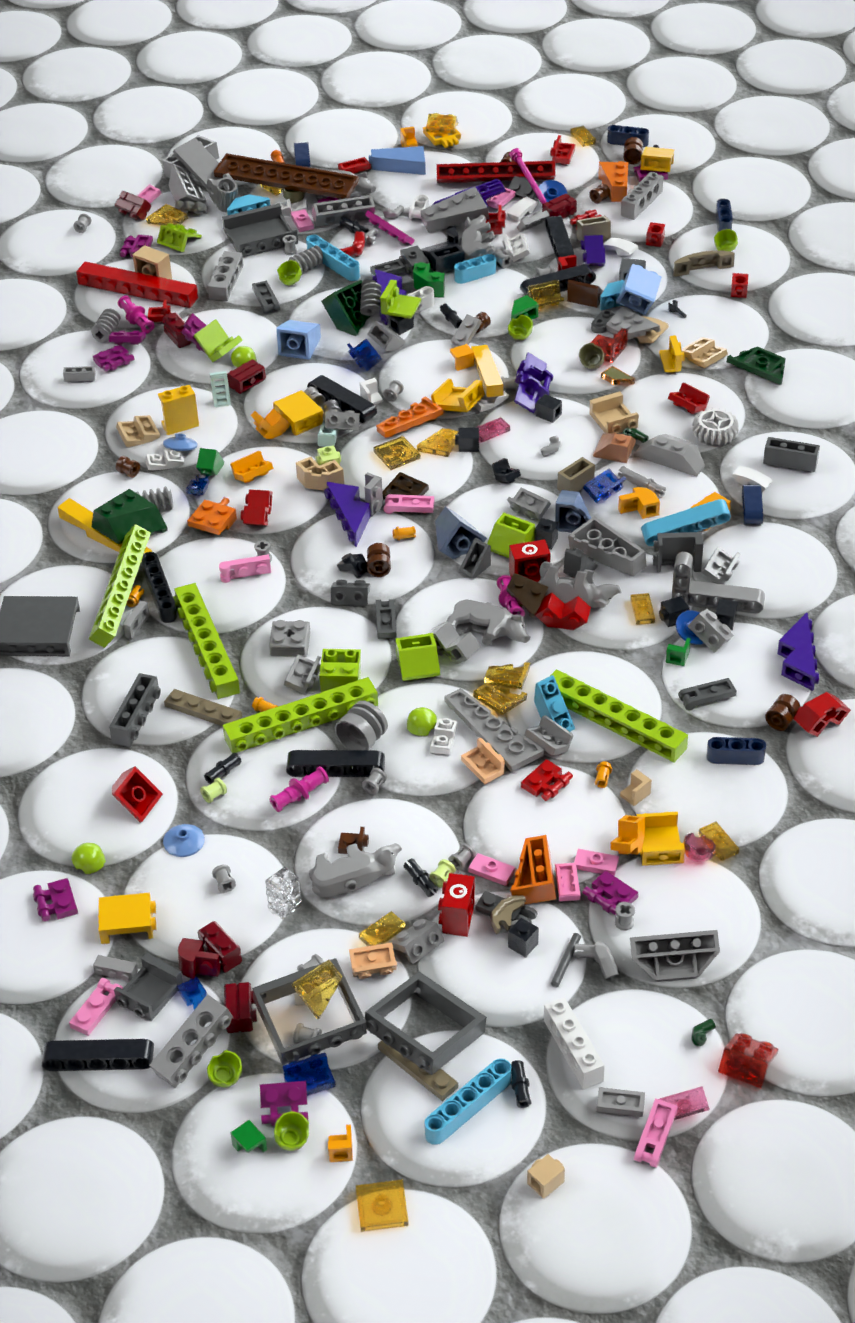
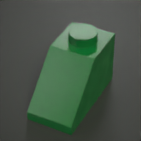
M528 295L514 300L511 320L512 318L518 319L520 315L528 316L531 320L539 317V303Z
M200 448L196 465L197 470L203 476L217 475L224 465L223 458L215 449Z

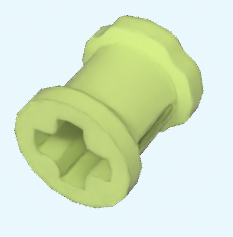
M216 778L212 784L207 787H201L200 792L204 800L211 803L215 797L220 794H226L227 787L220 778Z
M442 859L439 861L437 869L430 873L429 878L436 886L443 887V882L448 879L449 873H455V866L450 861Z

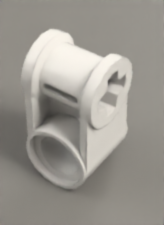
M421 194L415 197L409 210V219L417 218L422 220L420 211L429 207V197L427 195Z
M423 287L407 295L421 298V303L415 313H419L435 304L434 289L432 287Z

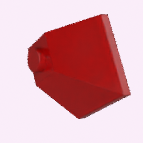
M136 766L123 772L112 786V795L140 823L143 822L163 795Z

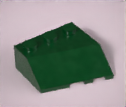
M362 280L339 289L321 300L336 328L353 336L358 335L359 330L371 316L363 315L360 312Z
M131 489L124 491L93 511L91 527L117 544L123 543L125 535L135 524L149 531L150 535H153L155 531L165 532L168 530L157 506Z

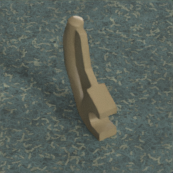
M512 895L501 900L491 912V926L496 934L500 933L501 927L499 925H503L506 931L510 930L512 912L524 906V902H526L525 896Z

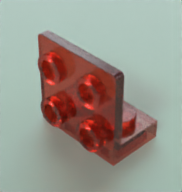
M621 328L613 338L598 334L591 343L602 348L606 362L613 363L626 348L628 329Z
M736 1033L724 1048L718 1072L762 1088L769 1065L778 1054L779 1049L769 1042L754 1040L748 1034Z

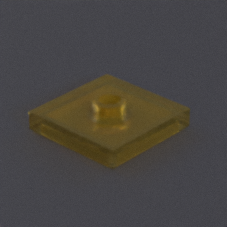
M403 1179L355 1185L361 1232L409 1226Z

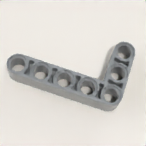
M688 552L677 554L673 571L672 599L682 596L689 606L717 609L719 599L737 601V611L760 613L763 610L765 593L761 589L691 581L692 555Z

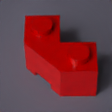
M249 489V493H246L245 503L248 506H244V510H241L243 524L268 525L269 521L267 518L272 510L273 492Z
M550 593L545 596L535 616L547 627L575 630L587 623L591 607L579 596L564 604L556 595Z
M825 692L801 706L793 719L808 733L818 737L829 722L840 725L851 709L835 695Z

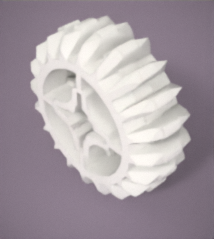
M705 409V411H700L699 414H696L692 423V431L695 434V438H699L700 442L704 441L705 444L711 443V445L717 444L718 446L721 443L726 445L727 442H732V439L736 438L739 431V423L736 415H732V412H726V409Z

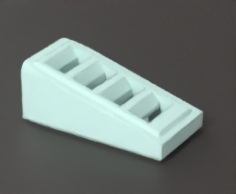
M227 371L210 373L214 407L231 405Z
M323 421L318 433V446H335L339 429H326L325 421Z

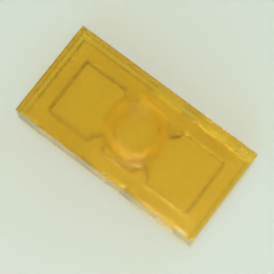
M584 126L570 129V133L583 147L596 144L595 137Z
M649 593L630 595L636 625L655 623V615Z
M717 821L699 829L698 834L721 861L739 854L738 846Z
M391 911L359 933V939L367 946L384 944L404 930L406 923Z

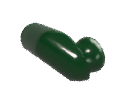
M625 428L623 430L624 435L632 436L643 443L649 439L648 435L636 428Z
M708 1019L693 1027L691 1036L693 1044L703 1046L706 1043V1033L716 1028L712 1019Z

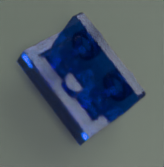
M367 339L354 348L350 343L347 344L350 349L348 353L355 359L360 368L363 366L366 371L383 360Z
M609 468L586 483L583 489L598 503L601 500H607L614 491L615 493L619 492L624 487L623 483L626 478L623 476L618 479Z
M326 1053L314 1054L309 1058L292 1061L282 1067L285 1082L306 1081L307 1096L336 1087Z

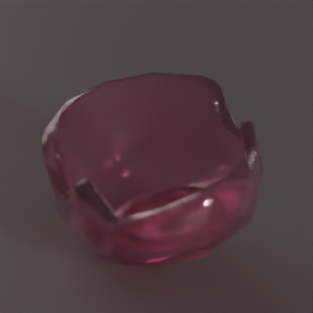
M691 832L684 837L685 855L688 859L695 862H705L715 855L716 845L712 840L706 838L705 835L695 837L694 833Z

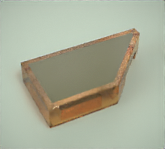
M614 366L601 373V378L613 385H620V383L628 382L630 385L635 384V378Z

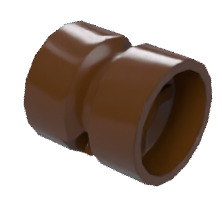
M631 137L624 143L623 158L625 162H629L628 164H638L642 157L643 143L639 138Z
M374 543L367 549V570L374 577H384L391 570L390 549L386 544Z
M779 695L765 714L766 722L773 729L778 731L786 730L797 714V710L801 707L800 703L792 695Z

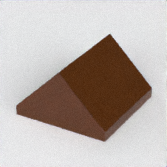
M568 280L567 302L598 308L603 290L596 285Z

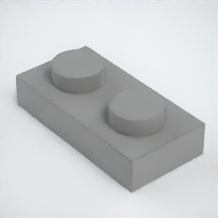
M547 210L544 212L538 211L531 217H523L517 226L519 232L544 223L545 218L549 217Z
M467 314L451 339L452 344L456 346L469 345L482 323L481 320Z
M140 601L133 608L129 617L124 620L122 628L125 638L132 640L148 619L149 610L147 602Z
M599 1087L597 1112L643 1117L645 1092Z

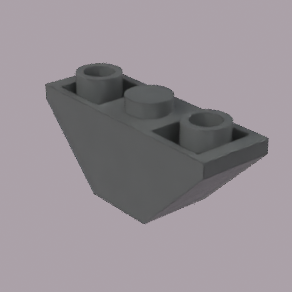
M566 548L563 573L572 578L576 577L577 571L584 572L585 569L595 571L598 565L593 562V558L589 557L582 550L573 548V550Z

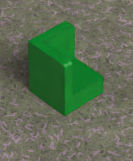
M691 638L686 639L684 647L668 644L666 663L685 666L690 652Z
M250 1120L230 1132L232 1146L237 1151L243 1148L245 1152L249 1153L257 1146L263 1153L268 1150L266 1137Z

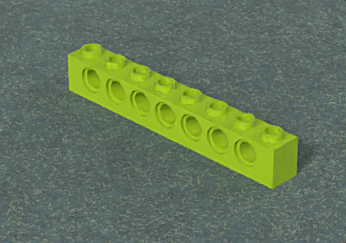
M137 524L125 535L89 636V640L103 648L116 636L151 534Z
M196 583L174 588L175 596H173L175 607H178L179 618L184 619L182 620L185 631H189L188 638L190 643H194L193 649L195 655H199V664L201 668H205L203 669L206 680H210L211 692H215L218 699L239 694L238 677Z
M557 669L551 674L554 675L567 709L674 763L686 751L688 734Z
M369 677L224 724V739L232 753L244 751L342 718L358 701H367L378 706V692Z

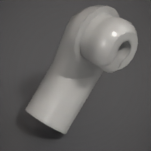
M372 228L365 234L367 244L375 243V235L378 233L375 228Z
M558 436L550 437L549 446L541 448L543 456L559 450L561 442Z

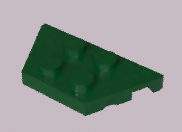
M758 346L750 350L741 351L739 356L732 357V355L727 356V363L779 385L782 384L786 358Z

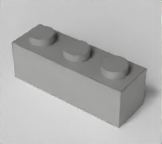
M95 366L64 367V382L95 381Z
M98 955L93 964L95 974L118 978L124 981H130L138 972L135 962Z

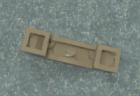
M704 251L684 256L674 262L673 275L674 277L688 275L690 270L717 266L718 269L734 267L735 253L730 251Z

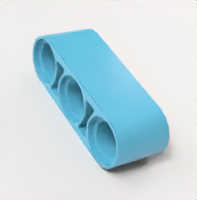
M486 254L455 264V282L463 284L495 274L496 256Z

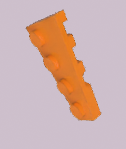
M425 396L421 399L422 402L413 403L407 411L402 410L398 412L399 415L397 417L392 416L376 425L377 432L385 438L392 437L394 434L407 431L409 428L436 419L443 415V409Z

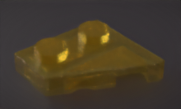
M165 204L146 217V222L156 225H167L168 223L176 225L182 224L188 219L186 213Z
M442 428L417 445V451L449 457L455 445V435H458V431Z
M525 662L524 667L513 668V664L489 666L484 677V683L522 690L530 670V663Z
M485 683L474 690L473 697L503 715L526 701L527 693L521 692L518 695L510 693V688Z
M328 959L293 982L292 987L317 1020L321 1018L342 980V975Z

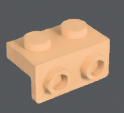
M482 738L477 739L476 748L461 755V761L484 784L504 774V758L502 755L497 754L492 746Z
M392 942L349 949L353 977L358 976L359 979L371 977L373 973L379 972L380 975H388L397 969Z

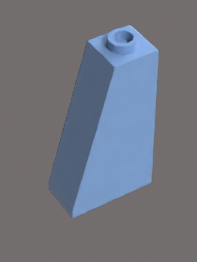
M423 146L371 149V155H368L369 163L372 164V170L426 175Z

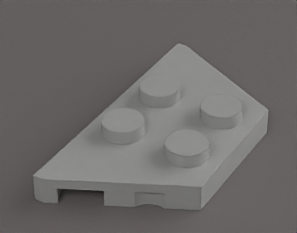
M621 307L606 324L607 331L625 340L645 336L646 331L654 330L656 333L661 331L660 325L624 307Z

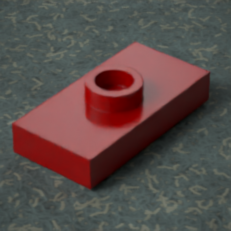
M365 157L339 163L338 169L340 171L358 173L359 171L371 169V164Z

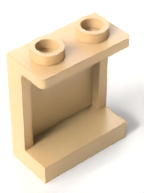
M620 391L590 400L589 414L604 433L618 434L623 432L625 428H638L639 415L637 412L631 414L623 404V394Z

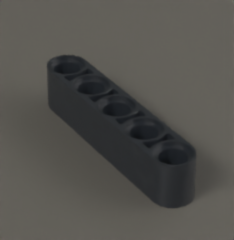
M562 216L546 217V230L558 263L559 257L574 255V250Z
M582 264L527 279L521 283L520 290L524 295H528L534 300L567 291L568 280L591 284L595 281L596 274L587 264Z
M324 375L318 376L307 384L308 388L315 387L325 397V402L328 400L337 401L342 412L354 411L355 413H360L359 422L361 423L366 422L377 414V409L373 403Z
M146 552L142 557L143 573L159 617L164 623L174 622L177 618L175 601L159 558L154 552Z
M292 750L287 756L286 772L292 777H305L315 772L317 767L320 766L326 771L328 777H369L373 768H380L384 771L385 755L377 750Z
M148 1039L48 1041L44 1044L41 1066L48 1071L148 1069L153 1061L154 1043Z

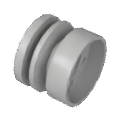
M358 701L336 723L335 734L342 745L348 750H369L375 744V741L386 732L388 723L378 707L367 701Z

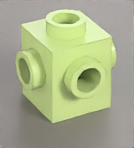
M334 445L317 449L318 456L315 457V461L319 466L333 460L340 465L341 455L339 451H336Z

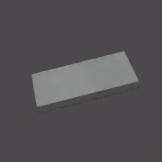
M196 138L173 150L174 155L206 189L208 179L212 178L214 181L221 179V177H215L213 172L219 162ZM220 184L219 188L222 189L224 184Z

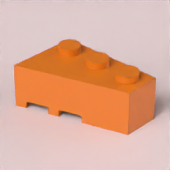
M599 162L598 178L602 180V184H606L609 187L611 202H621L627 195L629 162Z
M546 835L525 838L519 868L516 869V878L510 890L511 895L525 896L526 902H524V905L556 899L551 854Z

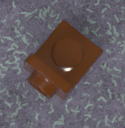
M360 827L359 834L341 832L338 854H347V846L357 844L358 849L364 851V847H368L369 835L365 834V827Z

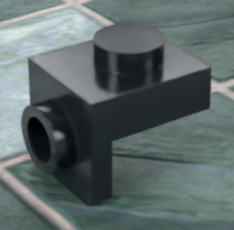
M507 458L492 463L497 481L508 484L521 476L519 469L510 468Z
M346 554L342 557V561L337 564L340 571L352 570L356 578H361L368 571L367 562L363 554Z

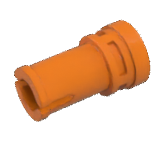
M272 151L270 157L273 161L285 163L281 151Z

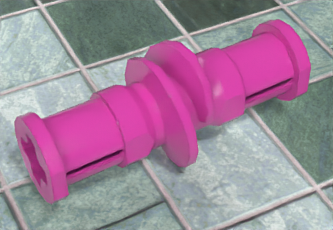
M126 295L118 300L117 304L121 309L125 310V318L130 324H137L140 326L141 331L146 332V334L154 329V323L147 319L145 309L142 306H136L131 302V298Z
M503 575L497 579V586L501 589L499 603L511 614L518 615L519 611L520 615L524 617V609L506 591L511 576Z
M319 766L315 772L306 775L300 781L295 778L290 779L289 787L275 796H270V803L277 812H280L289 803H293L296 800L300 801L301 796L308 800V792L313 791L322 783H328L329 777L326 771Z

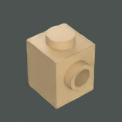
M549 1154L542 1159H537L527 1171V1184L543 1199L564 1183L565 1168L563 1164L557 1159L554 1160Z

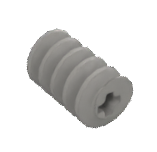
M315 245L290 257L289 261L297 262L303 273L323 263V253L321 248Z
M366 279L361 284L360 312L363 315H372L379 313L381 310V285L374 280Z
M111 308L103 310L91 330L93 337L101 343L108 342L109 335L119 325L121 319L119 313Z
M166 486L163 488V492H161L160 488L156 489V493L150 489L149 495L143 490L142 497L155 504L158 510H160V505L164 509L167 508V504L171 508L174 507L171 490L169 491Z

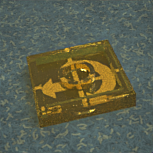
M404 436L373 447L374 453L390 470L421 459L420 453Z

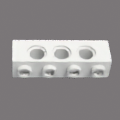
M565 997L544 1004V1022L582 1088L585 1089L604 1082L605 1065Z

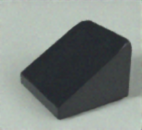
M455 226L447 230L448 243L458 244V233Z

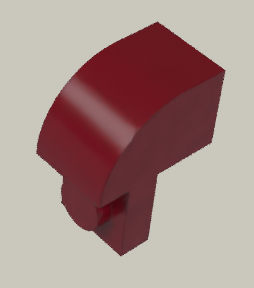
M182 938L178 946V963L182 974L191 979H194L196 974L218 977L220 973V955L204 952V941Z

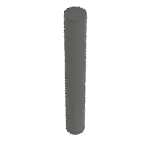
M573 933L551 981L553 987H559L575 952V944L579 943L581 935L578 933Z

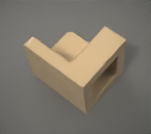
M636 769L631 773L630 785L620 792V797L633 806L637 805L651 794L652 780Z

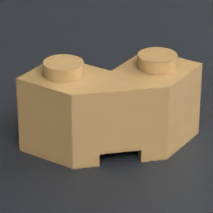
M312 457L296 462L297 479L305 488L324 491L327 488V482L344 484L343 468L335 460L320 466Z

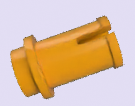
M397 526L392 530L393 539L400 541L403 538H415V527L399 528Z
M136 585L133 587L126 604L128 607L138 605L140 597L144 594L143 588L138 592L141 586Z
M256 697L252 703V708L256 712H263L278 707L265 701L263 697Z
M602 761L596 767L597 776L594 783L597 787L605 788L608 784L609 774L612 773V767L610 763Z

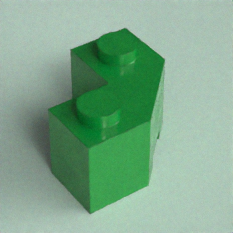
M414 263V288L419 290L427 286L434 289V297L444 298L445 273L430 272V263Z

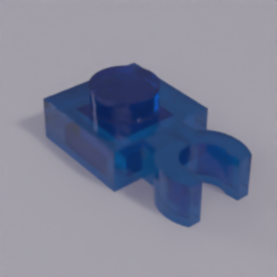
M197 474L195 476L196 480L191 479L187 485V494L201 496L207 491L209 476L200 478V474Z
M198 977L177 986L178 992L186 1005L193 1004L194 1010L207 995Z

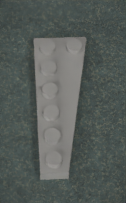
M461 688L444 696L445 703L479 738H482L486 743L488 742L497 754L502 755L505 760V766L511 772L544 756V750L528 737H522L518 734L517 729L514 727L510 728L502 718L495 717L491 714L490 709L481 705L479 701Z

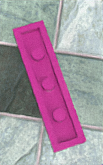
M367 210L365 216L370 218L369 222L374 225L378 223V228L385 232L389 230L388 234L394 238L398 236L397 240L403 244L408 242L412 245L415 239Z

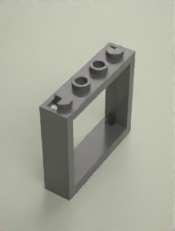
M336 958L252 988L253 1000L282 1065L295 1063L300 1058L316 1055L324 1049L338 1047L343 1042L351 1039L356 1040L367 1034L366 1020ZM334 979L354 1023L284 1048L265 1004Z
M417 972L365 1012L366 1027L371 1034H374L386 1045L391 1046L403 1057L408 1058L430 1075L437 1072L483 1035L487 1019L486 1016L421 972ZM414 994L464 1027L434 1052L384 1018Z

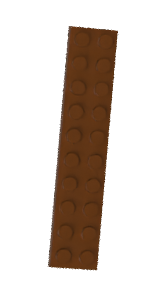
M229 153L225 154L213 171L215 177L223 178V175L228 173L233 180L338 199L349 198L359 182V176Z

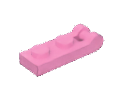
M390 494L385 498L384 512L387 514H392L393 512L433 513L435 499L434 496Z
M269 554L221 562L219 564L221 581L226 583L231 581V579L271 573Z
M101 978L97 988L70 1020V1028L89 1036L116 1002L114 989L116 987L123 989V987L117 983L113 985L110 983V980Z
M655 1098L635 1152V1161H645L650 1163L652 1167H658L678 1110L677 1105ZM647 1146L654 1148L653 1154L645 1151Z

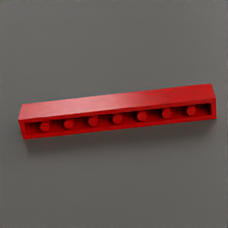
M555 161L524 162L534 180H555ZM517 162L436 164L437 183L490 182L495 179L512 181L514 176L526 178Z
M86 261L76 271L79 285L159 302L167 299L168 304L191 308L198 299L196 284Z

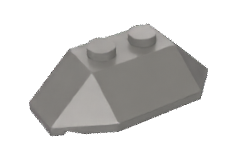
M173 164L169 188L175 201L206 203L204 194L194 178L188 174L185 168Z
M667 434L658 435L642 443L634 453L636 457L696 477L705 467L697 444Z
M718 930L630 937L632 960L655 981L699 977L720 952Z

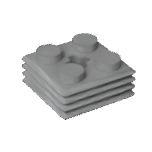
M302 620L273 621L269 642L270 655L297 656L299 654L307 656L310 622Z

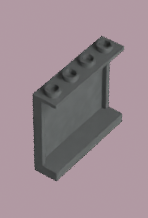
M279 203L222 217L224 232L235 250L241 252L243 257L285 247L283 237L286 235L296 236L295 244H298L297 230L292 231L282 215Z
M4 596L0 609V656L70 657L69 641L76 612H80L78 597Z

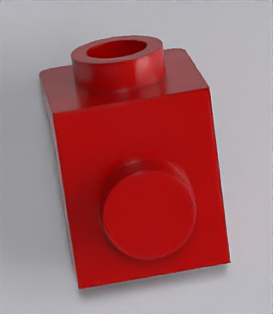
M167 299L163 300V307H149L148 320L163 322L162 318L171 313V307L167 305Z

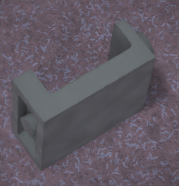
M702 532L657 533V541H654L653 544L654 552H656V555H653V566H656L657 572H661L662 565H675L676 556L680 552L690 553L693 557L692 565L694 572H701L704 545Z
M146 953L141 958L143 967L123 989L116 987L114 993L116 1002L120 1007L128 1008L137 1016L145 1017L152 1021L184 984L180 970Z

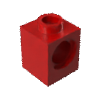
M650 222L646 233V245L661 247L665 238V224Z
M733 273L731 297L747 298L749 274Z

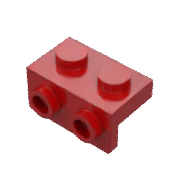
M558 135L550 150L552 161L562 165L570 164L576 144L562 143L561 135Z
M499 205L497 213H489L490 219H487L486 223H490L491 229L485 233L493 231L494 235L503 234L506 212L502 210V205Z
M682 383L679 392L669 393L668 399L673 401L674 405L686 408L687 412L696 414V412L705 411L710 395L687 383Z

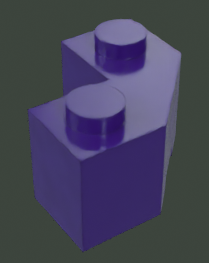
M603 235L584 236L583 240H581V250H584L582 254L583 262L589 267L604 266L606 260Z

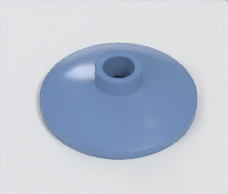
M179 433L175 437L165 439L163 446L176 451H189L197 448V442L186 437L185 434Z
M190 824L177 825L171 828L163 839L165 850L177 857H187L197 853L205 842L202 830Z

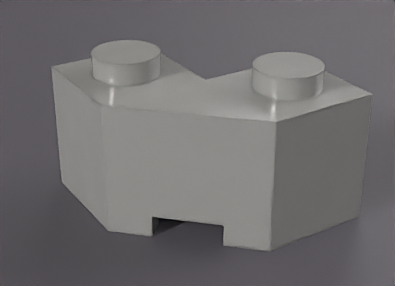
M449 621L438 625L430 632L434 635L437 653L440 656L445 654L451 657V661L456 664L468 660L481 648L476 637L471 632L459 636L455 627Z

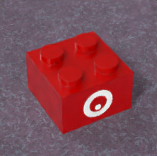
M546 540L509 545V574L511 578L516 573L533 581H540L539 571L543 562H550L551 557Z
M449 873L448 880L443 882L442 894H444V897L439 899L438 911H440L439 924H442L443 934L468 937L475 906V876Z

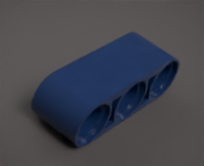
M621 125L608 126L607 142L609 144L624 146L628 138L636 137L642 141L643 147L649 145V130L646 128Z
M308 142L294 143L296 165L311 168Z
M728 199L717 200L716 222L718 232L724 229L732 230L733 217L731 203Z
M743 485L742 505L744 524H763L761 485Z
M712 737L708 740L706 758L714 764L760 765L765 760L766 742L759 738Z

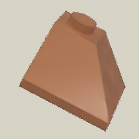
M603 433L593 457L627 463L636 439L624 434Z

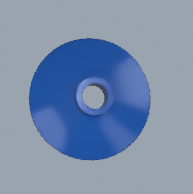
M547 180L539 185V189L544 195L546 202L567 194L566 187L555 180Z
M688 610L678 616L676 630L684 641L687 638H691V644L693 645L704 644L688 628V625L700 612Z

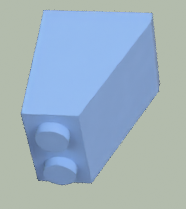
M632 264L627 272L616 303L646 315L655 301L662 276H659L656 272L648 271L640 265Z
M288 320L276 328L279 356L310 360L321 338L320 324Z

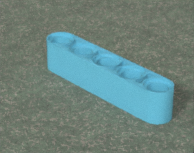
M317 235L307 236V250L315 245L319 246L323 253L322 260L324 265L349 281H356L360 278V267L357 260Z
M718 499L647 522L642 525L641 531L646 545L653 546L654 541H657V533L698 532L729 521L731 514L726 501Z
M502 1058L494 1060L428 1115L424 1122L427 1142L434 1145L442 1143L511 1084L510 1062Z

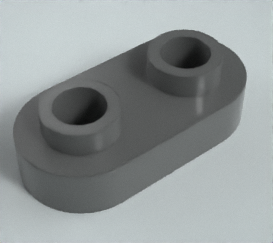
M610 310L600 312L592 321L591 330L597 334L605 333L607 331L606 324L614 316V313Z

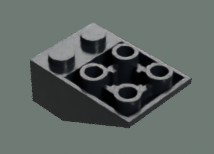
M444 242L420 249L429 260L430 268L433 272L447 273L454 271L455 264L465 261L464 251L456 243Z

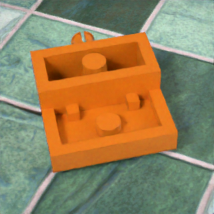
M224 497L220 503L204 500L187 520L188 526L220 535L224 529L229 530L237 520L236 508L226 506L230 502L227 497Z

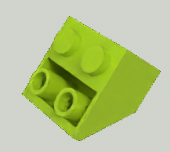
M503 513L495 522L487 542L491 546V552L509 558V545L535 541V524Z
M433 633L395 638L396 656L403 681L441 675Z
M361 649L322 650L319 674L321 692L361 679Z

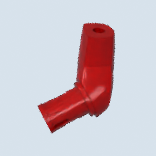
M355 231L352 246L340 250L349 256L354 255L358 257L362 255L365 246V233Z

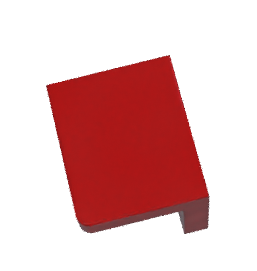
M576 255L558 258V271L577 266Z

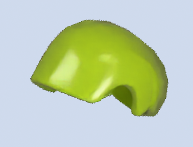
M731 229L719 231L714 236L716 249L718 251L730 252L735 250L738 245L736 232Z
M293 260L285 261L277 269L279 279L285 285L297 283L302 275L299 264Z
M520 315L518 319L512 318L508 325V333L515 340L528 338L533 330L532 320L525 315Z
M239 346L231 354V361L237 368L252 359L257 361L254 351L248 346Z
M425 707L415 708L408 715L407 730L417 736H428L429 732L436 726V714Z
M95 843L79 845L71 856L74 867L77 870H83L85 874L97 872L106 862L102 849Z
M228 1050L213 1056L207 1067L208 1079L215 1086L223 1088L234 1085L242 1074L241 1059L236 1053Z
M293 1111L283 1113L276 1121L274 1128L276 1143L282 1149L289 1151L302 1148L309 1136L308 1120L301 1113Z

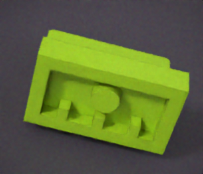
M168 223L167 225H161L157 243L184 252L188 237L201 238L202 235L198 234L195 229H185L184 225Z
M390 280L380 297L381 314L412 318L421 303V298L399 294L397 280Z
M216 319L194 335L212 362L224 356L243 341L240 335L235 338L232 336L229 338Z

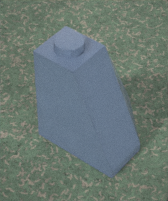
M561 490L556 501L555 521L558 522L559 532L572 533L590 520L591 516L580 492Z
M446 506L435 521L438 550L452 559L467 554L475 538L483 542L487 539L486 536L464 518Z

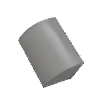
M377 321L374 322L367 333L369 337L386 351H395L406 342L390 327Z

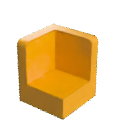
M414 126L400 128L402 147H418Z
M468 344L450 349V353L455 358V369L457 371L474 366V352Z
M351 1124L346 1125L347 1134L329 1136L328 1152L330 1162L353 1161Z

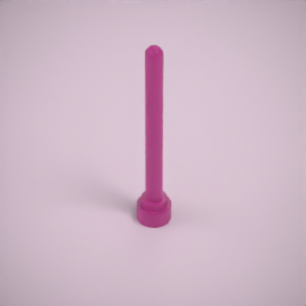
M514 148L510 151L509 156L518 163L541 204L546 203L544 195L522 160V152L519 148Z

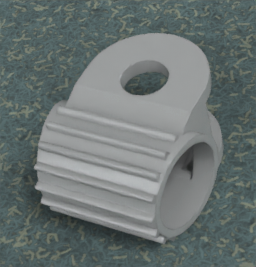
M228 173L224 174L221 179L214 181L211 178L207 180L210 198L220 211L227 212V208L234 199L238 198L236 182ZM223 183V184H224L223 188H224L226 191L221 190V189L219 188V185Z

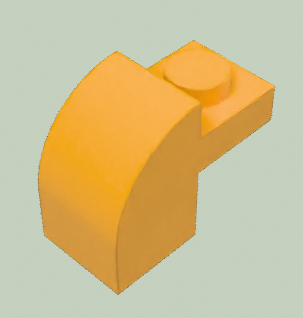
M274 408L265 418L256 411L250 415L255 420L253 422L257 426L255 429L266 439H273L282 435L291 425Z
M635 487L633 488V493L619 496L618 510L620 514L637 510L642 519L659 515L660 501L656 494L647 488Z
M625 815L619 819L618 837L611 841V850L618 851L619 854L638 855L644 843L645 817Z

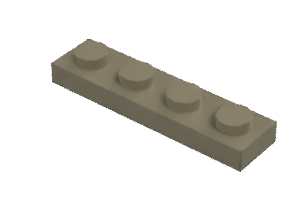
M173 689L164 701L165 707L220 726L242 718V712L177 689Z
M383 1041L378 1043V1050L442 1102L458 1089V1082L441 1068L433 1075H430Z

